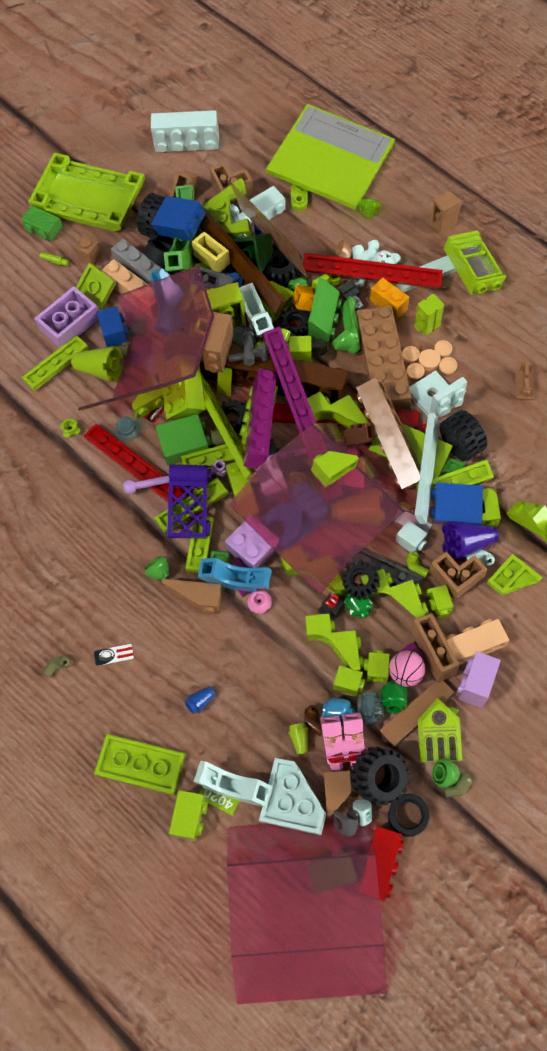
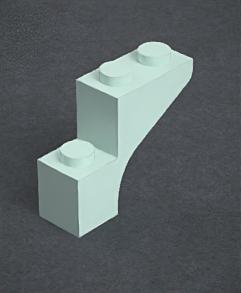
M253 283L240 287L244 299L245 315L248 323H251L255 336H261L263 332L274 329L269 314L265 311Z

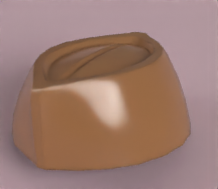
M341 240L337 245L334 256L350 258L352 247L345 240Z

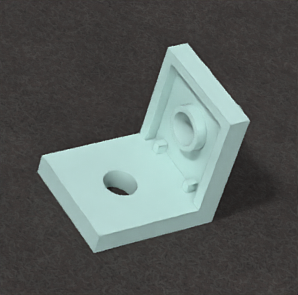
M434 371L409 388L413 401L428 417L429 413H436L438 418L450 413L452 408L462 405L467 381L464 377H461L448 385L439 373ZM434 391L436 394L431 397L427 393Z

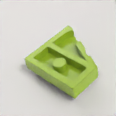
M512 554L488 580L487 584L504 596L539 583L543 577Z

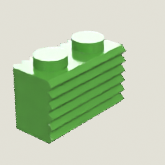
M33 205L21 219L27 232L36 233L44 240L52 241L63 227L59 217Z

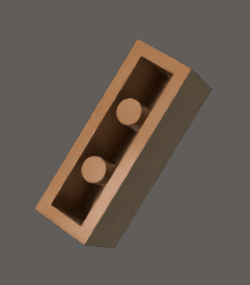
M433 614L414 619L411 632L436 681L439 682L455 676L460 664Z

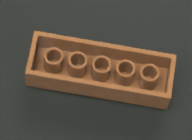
M392 306L357 310L356 316L360 329L361 352L367 382L375 377L381 379L394 409L410 408L412 397Z

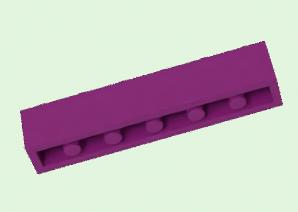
M262 368L258 369L253 382L243 463L245 467L261 471L269 456L277 372Z

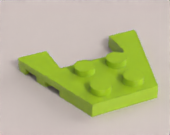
M240 178L233 184L243 194H246L245 183ZM231 185L202 205L228 235L252 234L248 218L233 223L230 200L236 197Z

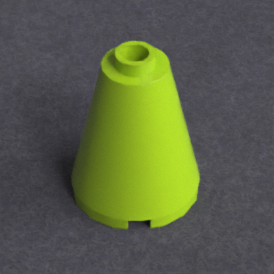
M114 346L77 352L71 360L75 370L108 382L118 381L123 371V365H120V359L123 360L122 352L118 347Z

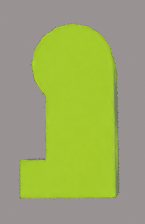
M486 488L483 490L481 525L498 526L501 516L497 493L493 489Z

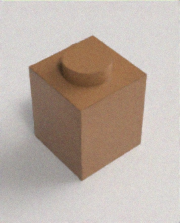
M83 236L74 248L78 261L87 265L88 263L95 264L101 256L98 242L86 236Z

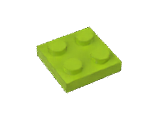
M88 263L76 288L96 304L100 311L106 304L117 281L94 264Z

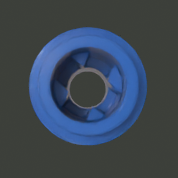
M208 686L187 696L184 703L192 714L200 713L216 695L213 689Z

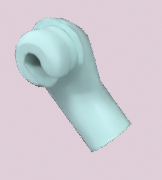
M484 550L464 557L465 561L475 555L486 566H491L495 562L493 555Z

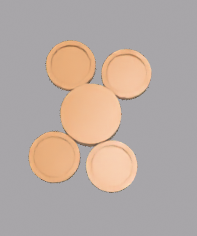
M441 340L435 344L434 350L427 349L421 353L416 347H405L402 351L403 360L407 363H412L407 367V376L412 380H419L424 376L425 370L433 371L438 367L444 374L454 373L457 369V362L455 359L448 357L452 353L451 343Z

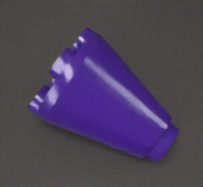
M449 521L442 525V532L444 534L443 552H447L454 560L462 559L493 545L498 541L499 537L497 529L487 525Z

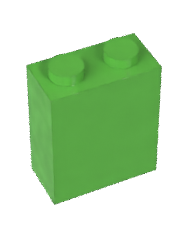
M198 414L155 426L167 466L182 462L181 456L209 449L208 446H211L209 436L204 435L206 430L204 420H200Z

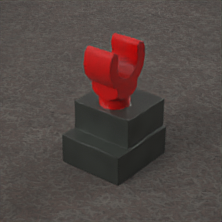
M330 593L322 602L318 612L320 614H329L330 620H335L344 609V602L334 593Z

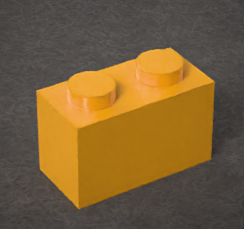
M382 278L371 288L370 301L378 307L392 306L394 319L397 320L408 310L409 296Z

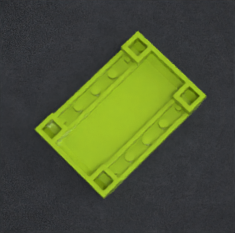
M53 153L28 203L30 207L33 205L59 218L115 232L122 229L145 181V175L133 171L123 174L70 161L67 155Z

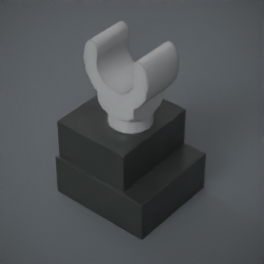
M353 279L339 287L342 296L346 300L349 296L356 299L357 310L364 308V305L358 298L360 292Z

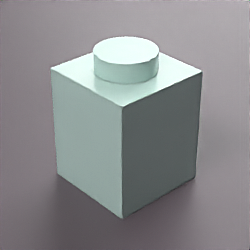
M408 520L397 533L396 542L409 552L422 551L427 544V533Z

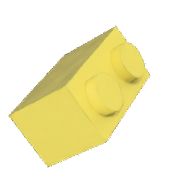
M203 232L192 241L194 256L213 271L221 272L230 265L229 250L207 233Z

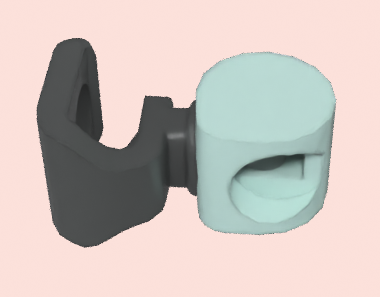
M365 799L354 801L353 812H348L347 817L334 810V828L344 836H353L358 829V825L365 826L372 821L371 802ZM338 819L341 821L342 827L339 825Z

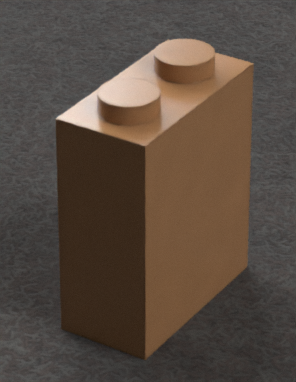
M217 312L212 314L202 347L205 370L221 373L224 371L234 337L231 315Z

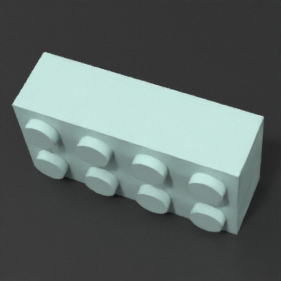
M216 110L151 113V132L155 152L219 149Z

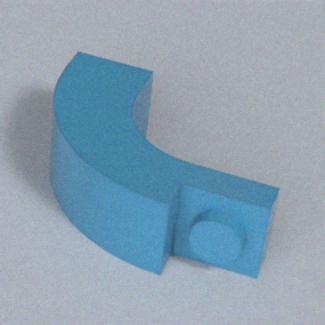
M218 558L201 559L198 578L208 583L221 584L222 587L228 589L255 592L257 589H269L272 570L268 567H238L227 564Z

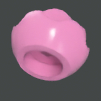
M264 590L252 592L247 599L249 609L258 614L265 613L272 606L271 596Z

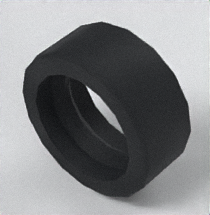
M150 239L147 242L144 254L151 261L165 266L164 252H168L172 245L162 240Z
M402 794L400 799L395 798L396 802L390 805L388 821L395 832L402 834L404 837H414L427 827L430 819L429 808L420 796ZM405 802L415 804L421 811L420 823L413 828L401 826L396 819L397 808Z

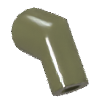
M67 656L52 657L41 673L50 678L55 670L67 668L70 665V659Z
M466 772L461 773L455 786L444 788L445 797L465 795L472 785L470 775Z

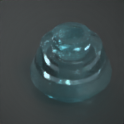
M130 417L120 418L115 426L116 436L124 441L134 439L140 430L139 424Z

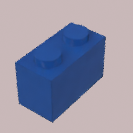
M117 306L97 311L106 346H117L126 343V335H129L126 324L123 325L125 323L123 312L119 313Z

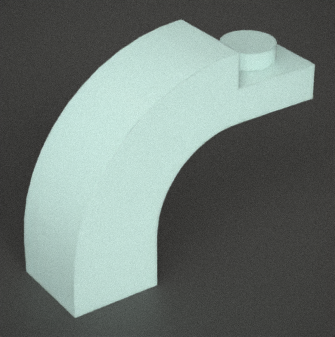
M200 761L193 781L217 794L262 807L267 806L272 790L271 785L259 779L247 778L227 772L206 761Z

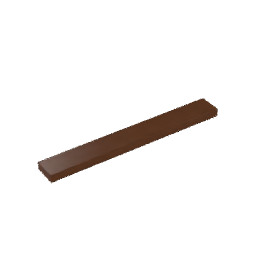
M205 209L206 214L199 228L229 250L232 266L248 284L253 283L257 294L274 314H279L286 301L285 298Z

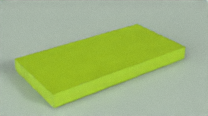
M402 424L421 466L425 433ZM375 436L369 451L387 458L386 453L384 454L380 449L379 444L381 442L379 438ZM439 439L437 440L433 478L439 477L453 448V445Z
M106 734L94 775L175 796L186 754Z

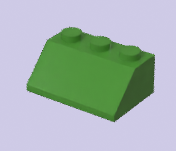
M323 278L318 279L308 321V334L311 336L312 343L329 345L331 338L334 339L336 328L333 327L334 324L338 323L339 314L337 309H341L342 299H339V291Z

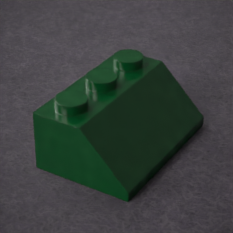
M271 233L232 237L231 239L246 256L263 272L273 253ZM231 263L226 267L227 273L239 274Z

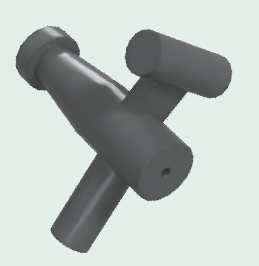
M245 331L243 333L244 352L229 355V362L244 360L245 365L251 366L255 363V357H261L263 361H268L269 356L264 344H259L258 349H254V333L252 331Z

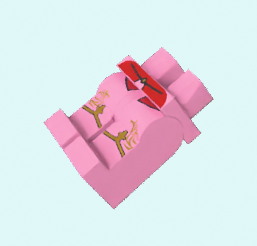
M360 713L341 715L344 737H342L339 715L320 718L327 763L330 764L332 772L343 771V762H350L352 766V763L357 761L355 759L356 756H361V751L365 749L363 720Z

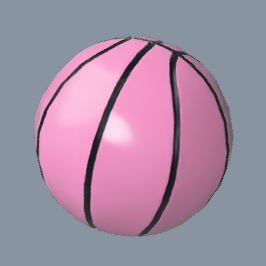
M405 650L393 656L389 664V672L397 684L404 687H412L423 679L425 663L417 653Z

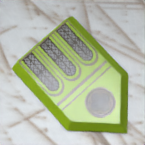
M436 698L429 708L417 719L420 762H437L441 758L448 759L449 761H462L460 718L441 700Z

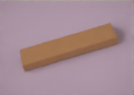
M443 680L436 681L379 732L395 747L418 726L417 719L429 708L436 698L445 703L455 692Z

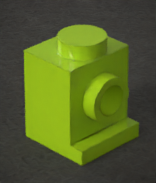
M447 585L427 589L425 597L426 600L429 599L430 610L434 611L435 616H438V618L449 616L452 612L453 604Z

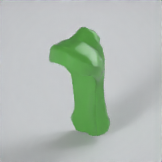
M351 296L348 297L340 309L345 331L332 344L335 351H348L351 354H355L361 349L360 329L355 311L356 299Z

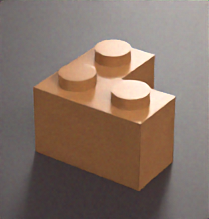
M225 163L209 168L211 182L217 194L230 186L229 180L234 183L242 178L246 189V194L244 195L246 197L254 195L253 181L247 169L231 174ZM234 198V199L230 200V203H231V202H234V201H237V199Z
M445 552L431 562L429 572L441 586L447 585L449 595L455 601L484 579L488 569L475 555L459 566Z

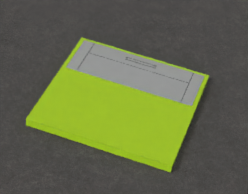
M307 104L267 166L266 173L356 210L394 145L395 139Z

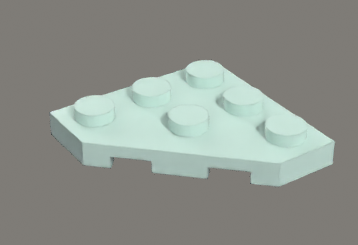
M275 758L268 783L272 786L267 806L262 807L259 821L322 836L326 812L297 763Z

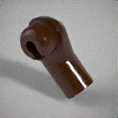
M309 705L304 712L305 724L318 736H321L322 727L317 720L318 708L314 705Z

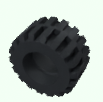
M151 193L141 203L137 215V227L141 235L162 241L167 238V236L158 235L151 225L165 199L164 196Z
M272 244L273 253L262 274L269 281L287 288L290 280L301 278V271ZM284 265V266H286V267H283V268H275L274 266Z
M458 410L440 423L439 430L443 441L453 445L451 453L461 461L467 462L486 449L488 444L485 432L476 418L467 411Z
M368 747V750H362V755H357L355 758L357 760L356 763H352L351 766L354 768L353 772H350V777L353 778L351 784L355 787V792L360 794V797L379 805L395 803V798L400 799L402 797L401 793L406 792V783L409 784L410 779L407 778V775L410 772L409 769H406L408 766L407 762L397 752L382 747ZM383 765L385 770L384 778L376 786L375 775L377 770Z

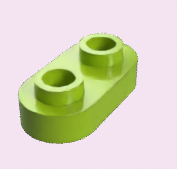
M292 184L291 207L294 211L302 212L308 206V190Z

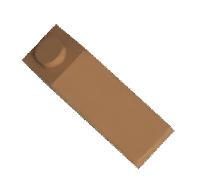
M162 579L165 590L199 611L209 615L214 614V612L220 613L222 599L221 584Z

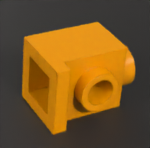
M296 285L292 302L298 310L311 311L315 296L313 287Z

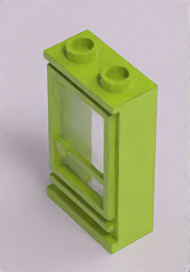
M478 230L448 236L443 248L471 295L498 290L502 287L506 275H503L479 236Z

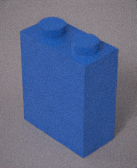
M166 196L151 225L158 235L192 241L206 211L199 201Z
M437 482L431 488L430 499H433V506L430 507L429 518H432V524L443 525L449 521L482 524L483 486Z

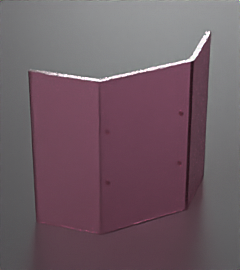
M198 265L118 295V301L132 341L128 356L125 359L113 396L79 407V411L157 390L196 377L214 319V313Z
M330 422L312 424L264 462L233 499L230 506L320 595L358 552L402 513L415 509L416 502L403 489L399 488L355 444L347 445L343 438V433ZM328 451L358 456L359 460L356 467L327 487L311 471L313 459L317 455L325 454Z
M325 819L322 836L271 824L228 827L227 875L231 957L237 1004L387 993L384 937L376 859L370 823L365 826L358 825L356 833L350 837L342 835L334 828V819ZM338 819V823H339V825L342 827V823H341V821Z

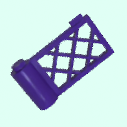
M169 464L167 538L206 539V535H210V523H206L207 481L211 480V469H208V465ZM173 487H181L185 493L177 498L173 494ZM194 488H203V494L198 499L191 493ZM187 495L194 500L188 508L181 502ZM179 503L185 510L177 517L172 512V508ZM196 504L203 509V512L197 517L190 511ZM187 512L194 518L188 526L180 520ZM178 521L184 529L180 533H172V526ZM198 522L202 526V533H193L189 528Z

